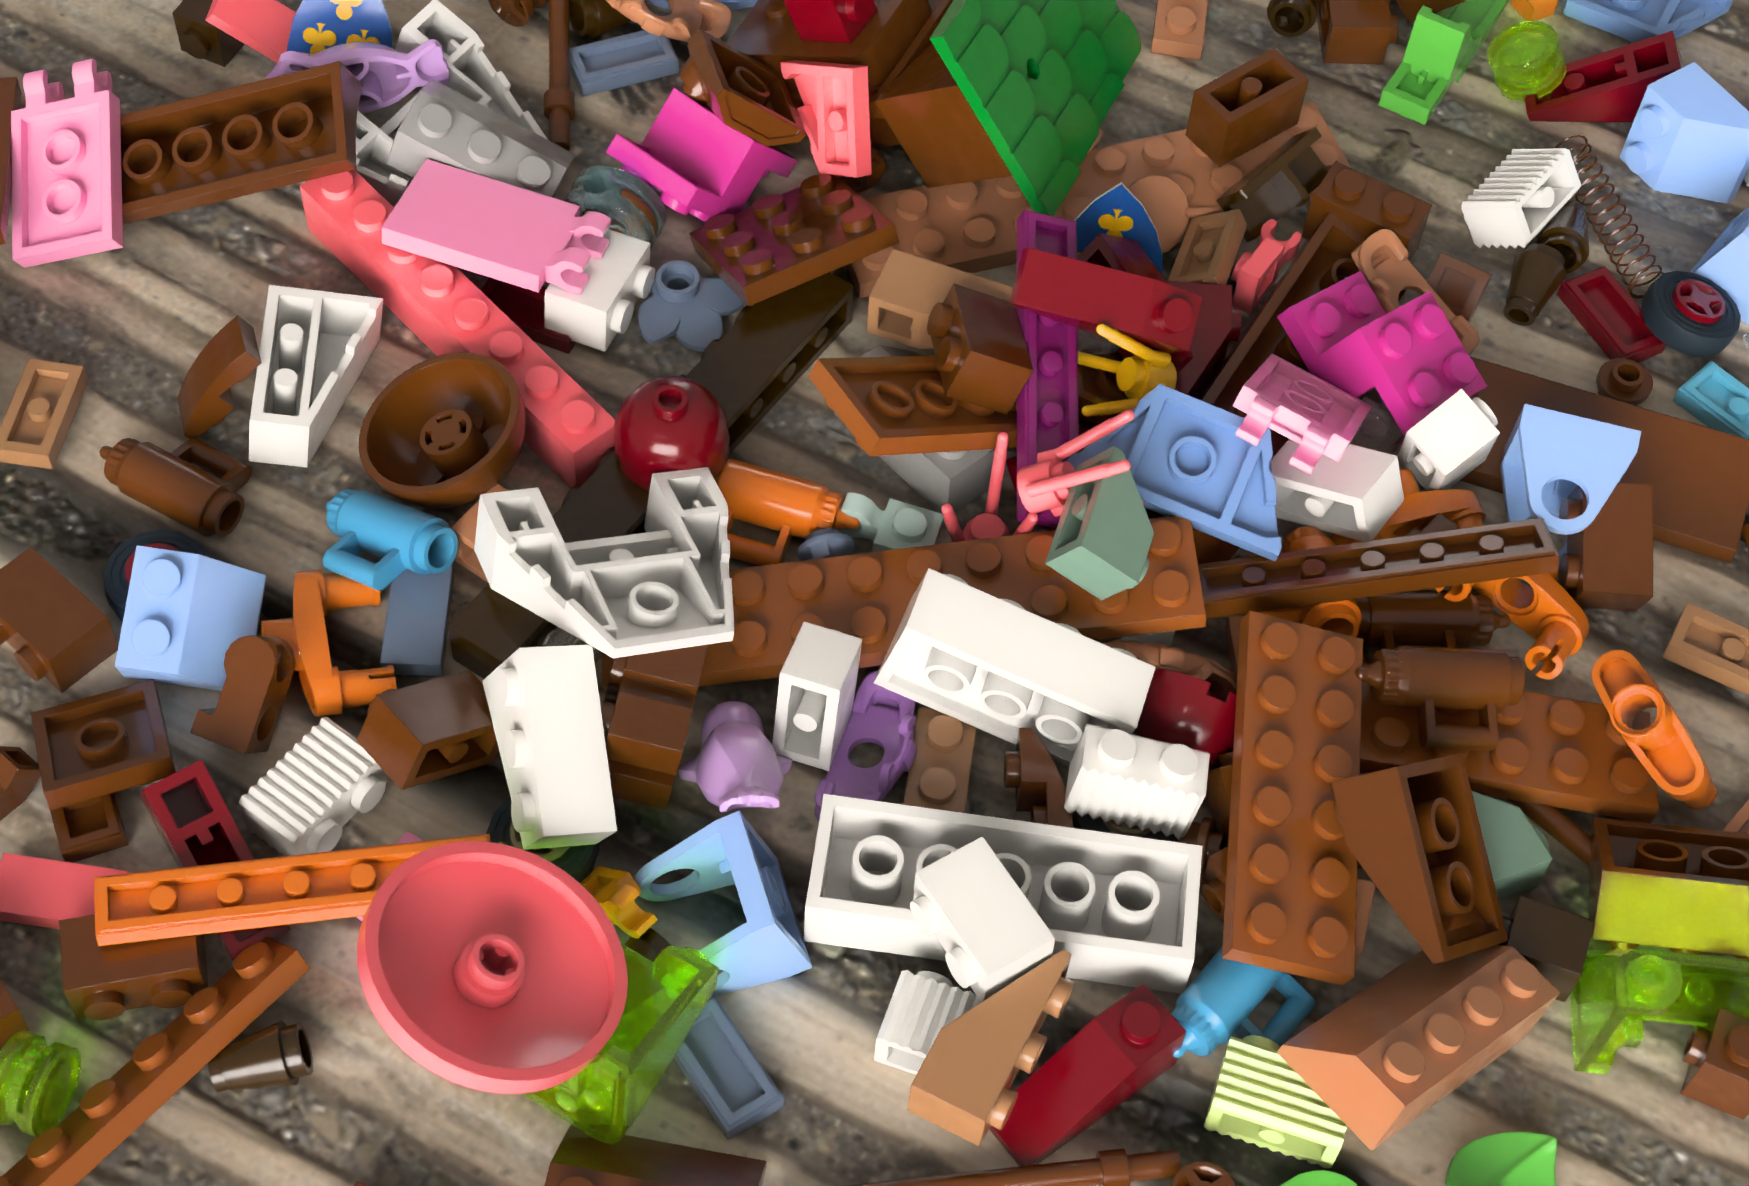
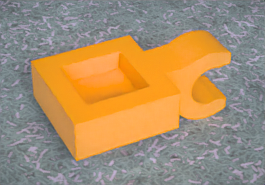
M598 866L580 882L603 908L613 926H619V928L633 938H639L658 920L653 913L645 912L635 903L634 900L640 895L642 890L627 871Z

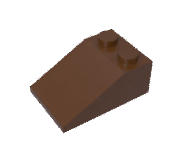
M1462 753L1331 782L1335 796L1334 814L1343 830L1346 846L1433 964L1446 962L1508 941Z

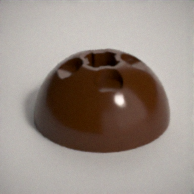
M458 352L444 354L411 367L385 387L372 403L363 420L359 435V455L363 467L382 489L412 505L425 508H453L478 500L480 494H485L506 478L520 455L525 438L526 416L519 387L505 366L491 357L477 353Z

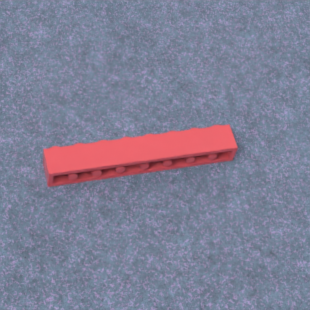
M350 170L308 180L301 184L300 191L308 230L377 298H383V303L436 356L458 352L477 353L491 357L505 366L518 385L523 399L526 416L524 442L571 489L575 485H583L597 470L603 455L610 448L615 447V419L457 267L382 244L381 227L394 207L358 172Z

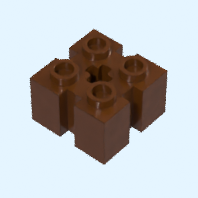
M707 645L614 658L605 700L601 708L613 797L664 810L667 809L684 750L693 705L708 648Z

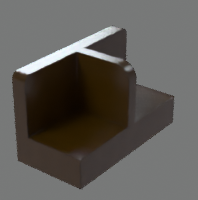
M1316 127L1291 137L1216 200L1224 212L1235 209L1241 210L1247 223L1243 236L1247 242L1255 240L1260 236L1261 228L1268 220L1274 219L1278 221L1291 209L1300 207L1310 200L1309 194L1320 185L1329 172L1310 147L1322 136Z

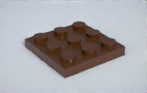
M831 174L810 176L803 180L800 187L781 195L769 194L762 196L753 202L752 207L733 215L721 214L708 219L702 228L689 233L695 252L748 306L899 243L894 223L840 178Z

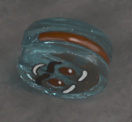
M596 165L583 169L576 176L570 191L563 199L565 202L580 206V217L589 212L605 214L611 218V224L608 229L651 243L650 252L667 220L662 200L648 184L627 171L611 166Z

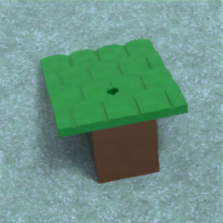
M953 0L929 38L932 43L874 102L928 188L1013 176L1034 212L1054 216L1081 172L1079 166L1097 139L1100 124L1125 86L1122 81L1141 52V41L1135 25L1125 12L1120 11L1116 0Z

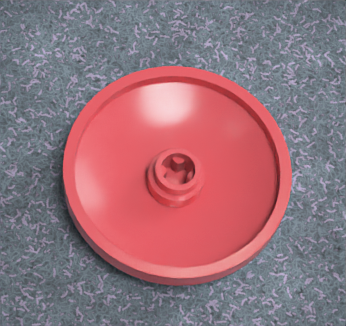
M463 841L438 845L412 856L399 865L383 882L369 905L359 930L357 943L359 979L370 1009L381 1027L392 1041L418 1064L432 1073L466 1088L488 1093L523 1094L548 1089L568 1081L583 1071L602 1051L618 1027L624 1012L628 989L627 965L621 942L612 922L595 898L577 880L553 863L520 848L486 841Z

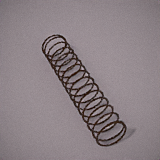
M1582 135L1565 138L1555 148H1559L1566 140L1574 137H1581L1585 140V144H1579L1569 149L1571 151L1585 145L1580 153L1572 157V159H1575L1573 161L1574 164L1583 161L1589 155L1595 157L1594 163L1580 169L1577 172L1578 175L1590 170L1594 165L1601 167V171L1587 178L1581 183V187L1592 182L1600 175L1606 176L1604 184L1596 186L1588 193L1580 194L1578 190L1575 193V198L1582 205H1591L1587 212V220L1590 224H1593V231L1599 234V241L1604 244V250L1610 255V261L1616 265V271L1619 275H1622V282L1628 286L1630 295L1633 298H1643L1644 295L1632 293L1633 287L1646 285L1654 281L1660 274L1664 273L1662 272V267L1654 265L1656 256L1648 254L1650 246L1642 244L1644 236L1636 234L1638 231L1636 224H1630L1632 215L1625 213L1626 205L1619 203L1620 195L1618 193H1613L1615 186L1612 183H1607L1609 176L1606 173H1602L1603 165L1596 163L1597 155L1590 153L1592 146L1588 144L1587 138ZM1586 146H1588V154L1581 155V153L1585 150ZM1605 185L1612 186L1610 194L1600 197L1594 203H1584L1589 194L1601 190ZM1578 195H1586L1582 202L1578 199ZM1611 195L1618 197L1616 204L1606 207L1600 213H1590L1595 204L1603 202ZM1617 205L1624 207V211L1621 214L1614 216L1605 223H1596L1601 214L1612 210ZM1589 215H1597L1594 222L1590 220ZM1628 215L1630 217L1627 224L1613 232L1601 233L1607 224L1618 220L1621 216ZM1595 225H1603L1600 232L1595 229ZM1632 225L1636 227L1632 235L1623 238L1618 243H1607L1613 234L1624 230L1627 226ZM1601 235H1609L1606 242L1602 241ZM1633 236H1640L1642 238L1638 245L1628 249L1626 252L1613 254L1619 244L1630 240ZM1615 245V247L1612 249V252L1610 253L1607 250V246ZM1646 246L1648 248L1645 255L1638 257L1631 263L1619 264L1624 255L1636 250L1638 247ZM1612 255L1621 256L1617 263L1613 260ZM1652 256L1654 258L1650 266L1643 268L1638 273L1625 274L1632 264L1641 261L1644 257ZM1618 266H1627L1623 273L1618 268ZM1652 267H1658L1660 269V271L1650 272L1648 274L1643 275L1631 285L1632 281L1635 279L1637 275L1647 271ZM1651 274H1657L1654 278L1645 283L1636 284L1644 277H1647ZM1624 276H1633L1629 284L1625 281Z

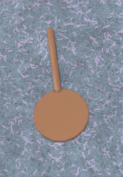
M1149 175L1138 178L1127 187L1143 204L1155 225L1162 253L1170 251L1181 241L1188 228L1189 218L1224 212L1220 205L1189 207L1187 197L1180 186L1168 177Z

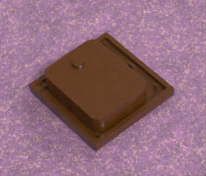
M758 0L727 41V44L782 74L780 62L791 60L868 66L870 118L885 119L874 100L932 43L929 38L953 0H879L878 11L851 44L800 40L783 0ZM794 78L784 79L796 109L804 106Z

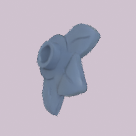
M681 260L670 261L658 269L651 286V296L639 307V329L643 338L649 344L653 345L675 335L678 342L686 348L704 352L710 342L722 338L721 316L730 315L743 309L744 301L722 279L702 277L697 268L689 262Z

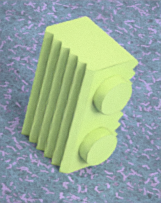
M1256 1035L1246 1036L1243 1039L1231 1036L1222 1058L1203 1127L1208 1131H1217L1221 1135H1230L1233 1139H1242L1246 1143H1255L1260 1148L1268 1147L1272 1152L1280 1151L1285 1156L1293 1155L1297 1160H1307L1310 1164H1319L1323 1168H1331L1341 1150L1347 1125L1277 1053L1280 1049L1277 1043Z

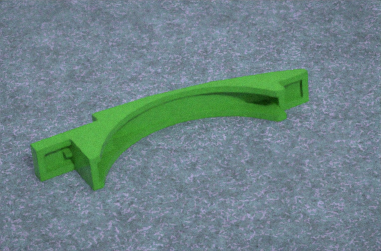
M1465 0V2L1441 10L1438 14H1434L1433 9L1423 5L1417 13L1403 61L1384 87L1378 105L1404 118L1425 125L1453 82H1459L1509 0Z

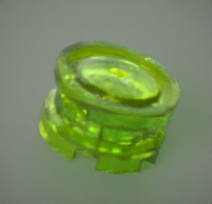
M1539 21L1521 22L1502 30L1493 38L1487 49V60L1494 73L1496 86L1499 87L1503 96L1510 100L1525 101L1526 95L1537 93L1539 99L1551 93L1561 84L1566 74V61L1564 54L1559 48L1558 35L1552 26Z
M21 1030L13 1035L0 1051V1124L11 1125L16 1122L21 1132L35 1137L50 1128L56 1127L68 1109L78 1085L81 1072V1054L78 1048L61 1042H54L48 1045L44 1036L31 1031Z

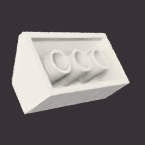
M928 568L910 600L876 675L874 684L948 716L957 718L964 723L1015 745L1017 744L1019 728H1032L1045 745L1053 761L1069 768L1080 738H1082L1083 731H1085L1086 723L1108 729L1123 730L1129 734L1134 732L1137 728L1156 667L1138 660L1135 655L1127 650L1111 648L1083 636L1070 625L1054 623L1028 612L1015 601L999 599L971 587L960 577L951 574H941Z

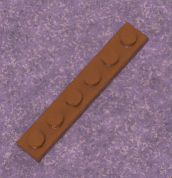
M267 936L261 942L254 943L245 948L235 958L233 967L211 987L204 988L195 993L186 1002L183 1013L162 1032L153 1034L143 1040L134 1050L132 1059L110 1079L103 1080L91 1087L82 1097L80 1106L57 1127L50 1128L38 1135L29 1145L26 1155L3 1176H0V1186H75L310 969L299 952Z

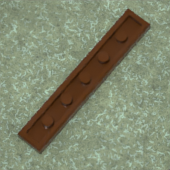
M1543 518L1279 553L1275 562L1262 556L1198 564L1206 619L1247 614L1249 611L1262 612L1558 572L1559 553Z

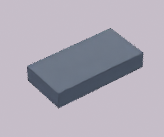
M645 30L569 48L570 71L582 97L679 73V60L668 37L664 35L656 36Z
M450 565L448 569L441 573H431L428 575H421L406 569L391 582L380 659L381 668L386 667V665H393L394 675L443 676L454 585L453 565Z
M715 995L659 1027L660 1039L727 1140L784 1107L783 1095Z

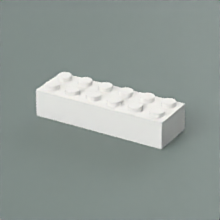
M823 794L805 904L804 941L946 961L945 954L947 952L935 934L930 937L926 936L912 915L910 902L913 901L915 874L918 870L983 836L1054 935L1055 943L1052 956L1061 950L1072 954L1066 978L1136 988L1144 983L1150 990L1182 994L1185 990L1195 957L1202 860L1201 845Z

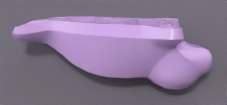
M431 39L409 53L400 52L386 45L373 42L340 44L312 55L296 51H286L280 55L278 62L265 79L340 61L363 85L358 105V111L362 114L388 107L401 100L416 87L426 86L433 79L442 84H447L450 81L447 60L443 57L442 45L438 40Z
M728 701L717 704L708 711L702 725L700 753L696 758L679 765L678 774L682 780L698 783L707 801L719 806L720 812L754 807L771 809L779 808L780 798L778 796L784 780L783 774L790 771L793 760L775 753L774 747L764 735L761 718L753 707L744 702Z

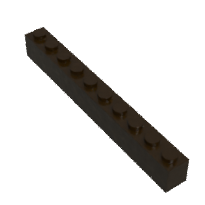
M829 272L758 302L753 306L746 305L738 314L733 327L720 340L715 339L709 343L702 354L700 362L687 375L682 374L679 376L695 380L715 395L725 410L729 431V455L852 322L854 285ZM612 447L603 455L597 470L583 485H575L567 493L561 508L552 517L564 543L646 533L644 523L649 490L641 488L626 478L620 468V460L615 454V447ZM489 583L472 602H464L457 608L448 626L453 660L483 679L519 648L555 646L566 634L565 630L494 591Z

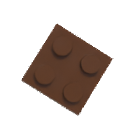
M154 679L30 713L43 793L50 811L75 803L87 802L93 798L135 786L147 785L176 773L161 702Z

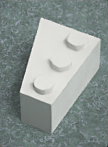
M269 285L259 351L261 364L257 366L250 415L249 461L308 467L380 340L383 298Z
M570 645L519 648L482 680L512 801L511 817L513 826L520 833L524 850L597 844L615 833L617 825L593 646Z

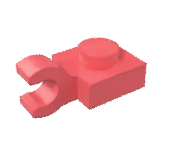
M1274 219L1264 223L1261 228L1257 249L1253 254L1248 251L1243 253L1231 276V280L1237 282L1232 305L1248 314H1251L1276 282L1281 267L1286 262L1292 260L1298 252L1302 234L1296 231L1287 241L1275 239L1274 234L1277 221Z

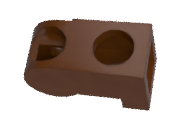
M248 635L234 641L225 653L224 667L227 677L217 706L212 709H199L190 733L243 754L267 752L294 672L295 657L289 644L280 637L271 635Z

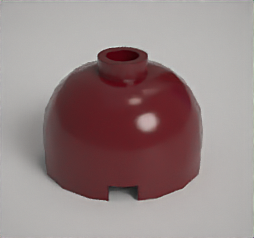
M679 376L657 377L642 383L622 402L615 418L614 444L615 454L620 460V468L626 478L645 490L650 491L653 473L708 467L713 478H715L723 470L730 453L728 422L725 410L715 395L695 380Z
M1155 669L1134 734L1166 743L1182 744L1192 749L1208 752L1210 754L1208 771L1220 767L1218 762L1219 755L1233 752L1236 695L1229 691L1226 702H1224L1220 697L1209 692L1210 682L1176 671Z

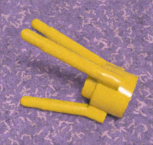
M1099 324L1096 327V332L1110 342L1135 355L1131 358H1125L1120 362L1078 351V364L1116 373L1118 388L1124 391L1128 398H1132L1086 405L1081 410L1085 417L1117 414L1126 410H1132L1137 406L1140 399L1159 384L1175 390L1177 373L1169 353L1153 350L1105 324Z

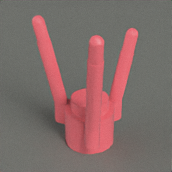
M1126 410L1057 448L1038 453L1036 464L1021 467L1017 474V488L1026 510L1033 514L1051 510L1054 517L1061 516L1070 487L1129 471L1131 463L1128 460L1106 463L1075 471L1070 462H1062V460L1134 419L1135 413L1132 410Z
M1000 432L997 436L985 513L971 519L966 524L964 532H962L952 505L946 503L941 507L944 522L952 542L1009 536L1006 524L997 516L1009 435L1006 432ZM1029 513L1013 535L1030 533L1038 521V515L1036 513Z

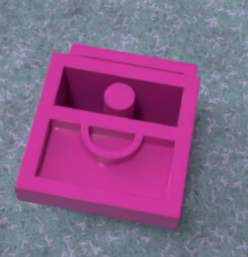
M676 88L672 90L642 143L616 134L606 153L623 164L619 170L623 176L644 188H647L648 185L662 193L659 197L661 202L687 216L690 213L704 222L717 215H733L740 212L761 177L765 178L768 172L771 171L788 178L798 162L796 158L778 146L766 147L725 125L714 114L708 104L703 106Z
M1359 271L1289 307L1277 316L1312 375L1356 398L1376 389L1403 435L1460 389L1471 397L1488 387L1431 291L1386 314L1362 272Z

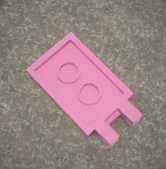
M94 59L73 63L72 77L75 97L64 99L62 83L58 81L48 84V72L45 69L25 73L23 87L26 96V108L11 111L12 260L24 268L123 248L120 99L112 93L111 73L108 71L97 73V63Z
M426 159L382 225L381 233L382 244L525 289L539 292L544 282L557 285L567 292L582 294L590 279V275L583 272L591 257L601 259L609 246L610 240L603 236L611 224V218L599 212H589L580 217V206Z
M1271 354L1243 385L1233 404V407L1247 413L1235 436L1257 447L1267 428L1278 432L1299 444L1288 464L1310 475L1322 454L1339 462L1362 426L1372 405Z

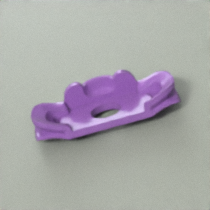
M878 671L868 674L862 681L854 699L853 713L842 736L830 770L827 772L825 779L820 780L815 791L816 806L814 814L817 821L820 819L823 794L882 801L895 786L903 772H908L915 760L917 752L914 743V726L917 716H914L916 701L874 684ZM871 742L881 746L884 750V756L873 767L860 768L853 765L849 760L851 751L859 744Z

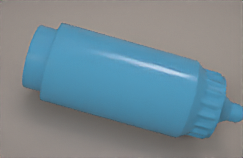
M346 489L337 493L326 504L327 525L333 534L340 537V540L324 554L323 566L327 570L378 591L383 590L406 569L421 575L441 573L450 567L458 551L457 535L450 529L448 523L441 518L369 490ZM364 551L381 558V560L375 564L358 557V555Z
M1222 946L1176 1000V1008L1171 1015L1184 1028L1186 1035L1182 1047L1174 1053L1173 1057H1182L1186 1051H1190L1198 1056H1207L1218 1045L1227 1043L1234 1033L1240 1039L1250 1035L1262 1036L1274 1041L1281 1047L1313 1010L1316 1002L1289 973L1223 959ZM1274 987L1286 1001L1260 1031L1248 1017Z

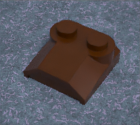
M701 29L696 32L687 44L690 57L679 70L680 77L683 80V91L703 106L708 104L714 114L725 125L766 147L801 142L806 136V131L782 74Z

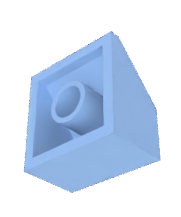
M1693 62L1648 85L1619 158L1654 191L1727 204L1734 200L1749 168V111L1697 63Z
M137 545L115 667L125 678L146 681L154 679V682L222 691L227 677L224 659L229 646L238 638L257 635L267 576L200 554Z

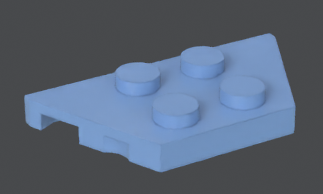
M1560 0L1563 15L1627 39L1632 43L1673 31L1677 40L1727 13L1733 3V0Z
M1159 384L1140 399L1137 406L1132 409L1135 413L1132 421L1088 445L1079 454L1075 453L1067 459L1076 471L1079 464L1115 446L1124 452L1126 460L1131 463L1130 471L1146 509L1165 517L1177 516L1190 520L1192 528L1274 562L1279 556L1282 545L1281 537H1278L1275 510L1277 493L1276 482L1271 468L1273 451L1270 428H1267L1256 447L1235 436L1245 418Z

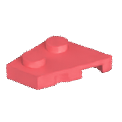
M804 60L780 62L783 78H794L804 106L796 110L810 139V150L819 173L854 178L872 175L868 66Z

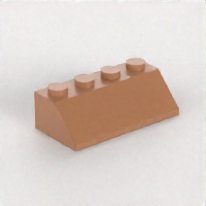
M1494 945L1435 964L1421 950L1288 1040L1280 1047L1277 1053L1356 1136L1373 1151L1524 1039L1560 992L1513 946Z

